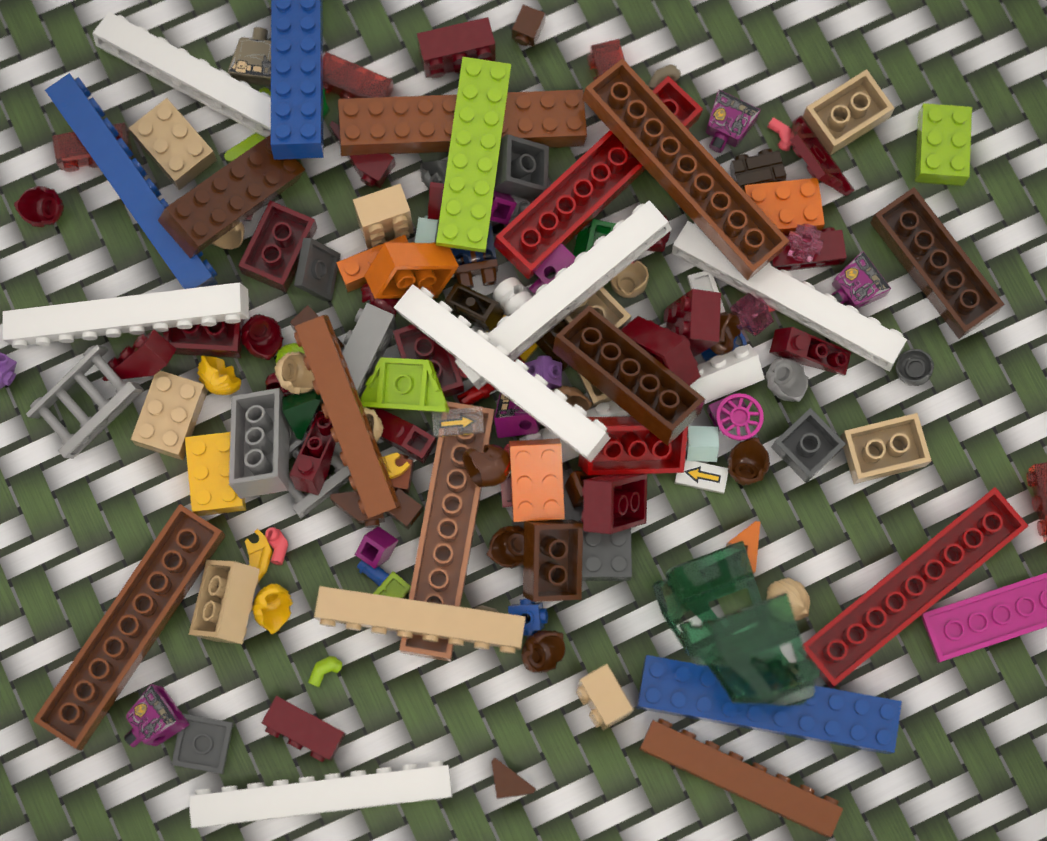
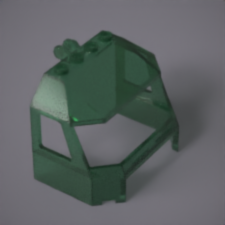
M743 541L671 567L665 573L666 579L664 581L658 580L653 585L662 616L688 656L696 665L708 666L732 703L790 707L792 705H801L814 697V680L820 677V670L806 656L788 594L785 592L770 599L761 600ZM747 588L752 602L751 606L720 618L716 616L708 604L710 601ZM689 610L702 621L701 625H692L691 621L678 623L680 630L676 626L677 622ZM791 643L797 662L789 663L779 646Z

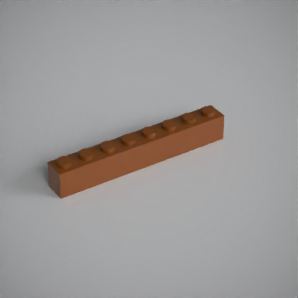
M322 315L296 325L295 340L299 347H303L306 356L303 357L304 364L307 370H311L315 379L312 381L314 390L317 395L321 394L323 399L322 411L325 417L331 420L333 426L331 434L336 443L339 442L342 449L340 458L345 467L348 466L351 476H349V481L353 490H357L360 496L358 505L362 514H366L368 518L401 506L329 316Z
M660 718L658 722L652 720L639 748L640 751L822 836L832 837L843 811V808L837 806L839 801L824 795L823 799L813 795L814 789L802 784L798 788L790 784V778L779 773L776 774V777L766 773L768 768L753 762L751 766L742 762L744 757L729 751L727 755L719 751L720 746L708 740L705 741V744L695 740L697 735L682 729L680 733L671 729L673 724Z

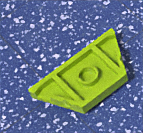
M381 357L375 366L373 375L367 380L365 384L367 387L360 397L362 406L367 408L449 413L447 401L430 360Z

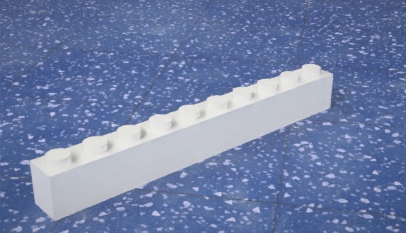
M108 12L94 30L95 45L264 137H268L271 134V96L267 93L256 91L248 83L232 78L224 70L219 71L207 61L191 56L183 48L178 49L172 46L166 39L150 34L142 26L137 27L131 24L121 15L117 16Z
M650 200L645 204L638 205L630 217L619 221L613 227L612 232L607 236L598 238L589 251L580 253L572 265L561 269L555 275L554 280L549 284L540 286L531 299L522 301L513 314L503 317L497 323L496 328L490 333L486 332L485 334L490 338L489 343L494 347L498 344L510 353L508 357L514 361L672 229L667 219ZM458 359L455 361L478 390L487 383Z
M687 221L673 244L672 254L712 274L721 281L889 372L905 346L907 339L903 337L901 332L885 328L877 319L873 317L867 318L859 314L855 307L845 306L837 302V299L831 294H822L815 290L812 284L796 280L788 271L772 267L770 262L747 281L695 223Z
M239 282L3 311V341L12 345L13 348L23 349L27 348L29 344L48 346L54 341L72 343L74 339L79 338L83 340H96L98 336L106 335L107 337L116 338L120 337L122 333L141 335L147 330L166 332L172 327L190 329L192 325L198 324L202 326H215L216 322L223 321L230 324L239 323L241 319L249 318L248 289Z
M411 285L394 306V309L402 317L584 458L592 462L610 439L605 432L608 428L597 419L592 422L585 417L588 413L579 405L575 404L572 407L566 402L568 397L561 391L555 389L553 392L546 387L548 382L538 374L534 377L527 372L529 368L519 359L515 362L508 357L510 353L499 344L496 347L490 344V338L481 330L475 332L469 328L472 324L461 315L458 318L452 315V308L443 301H440L439 304L432 299L434 295L422 286L419 289L415 285Z
M748 344L739 346L729 353L714 356L711 360L697 366L701 377L692 383L690 387L705 398L704 404L760 382L765 378L758 354ZM611 400L587 410L588 414L585 417L631 415ZM543 428L536 434H528L519 438V440L558 439L559 437L547 428ZM560 439L562 463L579 456L577 451Z
M443 761L429 762L427 768L419 769L417 764L403 765L402 771L392 772L391 767L378 768L376 769V774L366 775V770L350 772L351 777L340 778V773L324 775L325 780L315 781L314 776L299 778V783L289 784L288 779L273 781V786L263 787V783L247 784V789L237 790V786L221 787V792L211 793V789L195 790L196 795L189 796L191 828L451 798L452 789L449 765L443 766Z

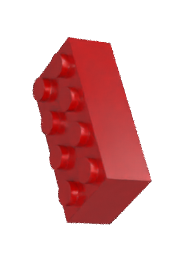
M632 416L587 417L592 422L597 419L608 428L605 432L610 439L592 462L579 454L578 465L586 475L684 473L688 426L667 446Z

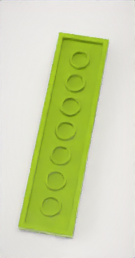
M462 57L436 246L484 253L486 251L511 64Z

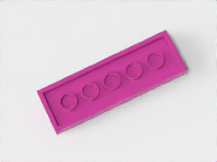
M1047 573L923 613L921 618L937 662L940 663L1046 628Z

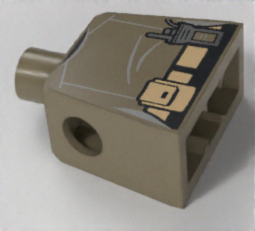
M255 27L252 38L241 37L239 39L228 69V74L232 78L249 84L271 86V41L267 40V29Z

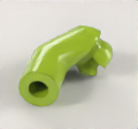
M329 656L318 661L313 668L308 683L320 687L326 673L331 671L338 673L342 669V661L335 656Z

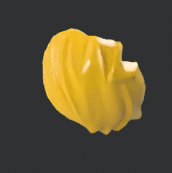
M201 356V362L197 367L198 380L205 385L209 392L216 395H230L240 389L241 379L235 376L232 365L225 368L224 360L212 356Z
M273 583L258 591L252 606L255 621L270 634L276 633L287 622L290 614H292L289 606L293 604L290 598L291 595L288 594L289 591L281 585Z

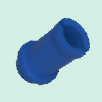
M363 560L357 565V568L360 570L359 573H364L378 587L390 575L381 567L374 569Z

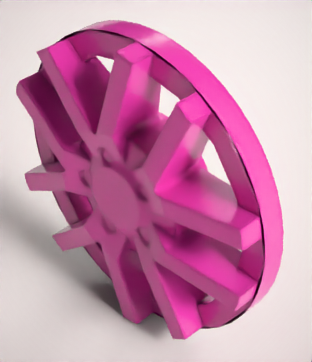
M737 393L726 397L720 403L716 412V422L723 435L734 440L741 441L752 438L758 433L763 424L764 415L762 407L756 399L747 394ZM735 398H740L738 406H736L731 400ZM743 399L750 401L747 408L741 406ZM727 403L733 410L731 412L723 407L724 404ZM752 404L755 405L758 412H749ZM720 412H723L728 417L720 420ZM750 416H759V422L751 421ZM730 421L732 425L725 429L722 424ZM748 425L757 426V427H756V429L751 433ZM741 427L745 428L747 435L741 436ZM736 428L737 436L729 433V431Z

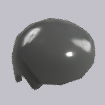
M909 349L899 355L895 369L902 382L909 386H920L931 378L934 362L930 355L923 350Z

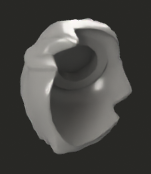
M784 357L775 359L766 373L769 390L784 401L799 402L803 398L808 388L809 379L804 373V366L793 359Z

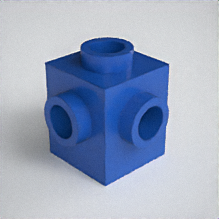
M525 598L520 599V604L508 606L509 614L525 617L524 636L533 635L538 630L545 628L544 623H548L547 608H543V602H533Z

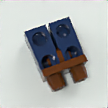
M490 220L485 253L450 248L459 265L454 273V279H457L458 283L470 289L474 288L472 276L482 275L483 286L496 284L498 264Z

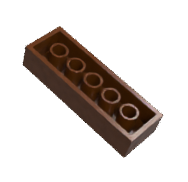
M270 134L167 206L159 217L158 222L191 259L269 203L270 200H273L294 185L304 173L305 168L297 159L274 160Z
M915 187L874 214L870 224L958 339H961L998 313L1005 305Z
M590 305L555 337L552 352L667 446L700 415L705 398Z

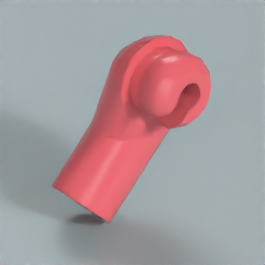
M773 117L767 128L779 134L781 140L778 143V147L783 151H789L791 146H794L790 141L791 128Z
M270 527L265 532V537L274 550L270 562L275 565H283L288 541L279 529Z

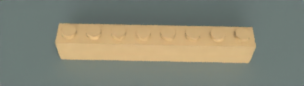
M319 586L314 616L316 620H320V625L335 627L336 623L346 624V629L361 631V627L372 628V633L384 635L387 634V631L397 632L398 637L412 638L413 634L423 636L422 640L438 642V638L448 639V644L464 646V642L474 643V648L489 650L490 646L500 647V652L515 654V650H521L525 625L524 616Z

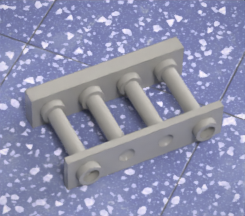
M93 345L84 352V357L43 397L36 399L30 405L31 409L26 413L29 418L39 419L42 416L63 440V446L58 452L64 458L74 459L144 391L136 382H123L106 363L102 356L109 350L105 346ZM94 364L116 388L115 392L117 394L110 400H106L84 375ZM76 382L99 406V411L93 417H88L67 393ZM58 399L81 423V429L75 434H70L49 410Z
M308 432L303 436L302 440L298 439L289 446V459L292 457L297 459ZM333 452L331 464L335 468V474L329 479L326 478L319 496L311 493L308 495L307 493L303 494L302 491L296 490L289 476L288 491L294 497V503L296 504L292 508L300 519L330 497V494L335 493L349 482L350 470L348 466L345 467L342 460L335 452Z

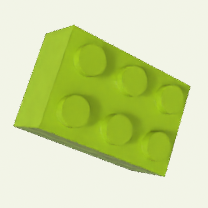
M923 103L918 112L915 182L965 185L970 177L972 107Z

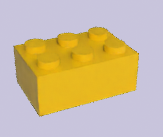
M231 432L185 437L191 509L198 516L246 511L245 498L240 499L229 485Z

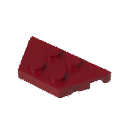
M800 115L792 124L790 141L794 145L793 151L799 158L804 159L808 165L806 168L812 177L817 178L845 196L850 195L855 191L802 115Z

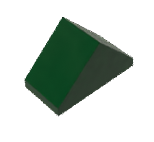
M314 389L307 393L291 394L283 397L282 411L295 437L299 440H302L321 401L320 394L317 395Z

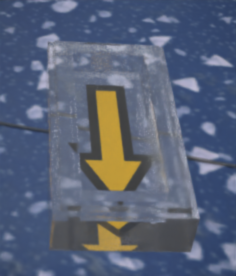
M482 406L450 409L449 413L432 412L434 438L485 433Z

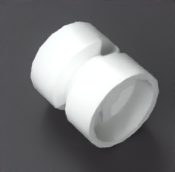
M510 277L496 287L492 297L493 300L500 304V308L505 311V314L510 316L516 311L517 306L522 301L529 300L533 296L526 290L519 279Z

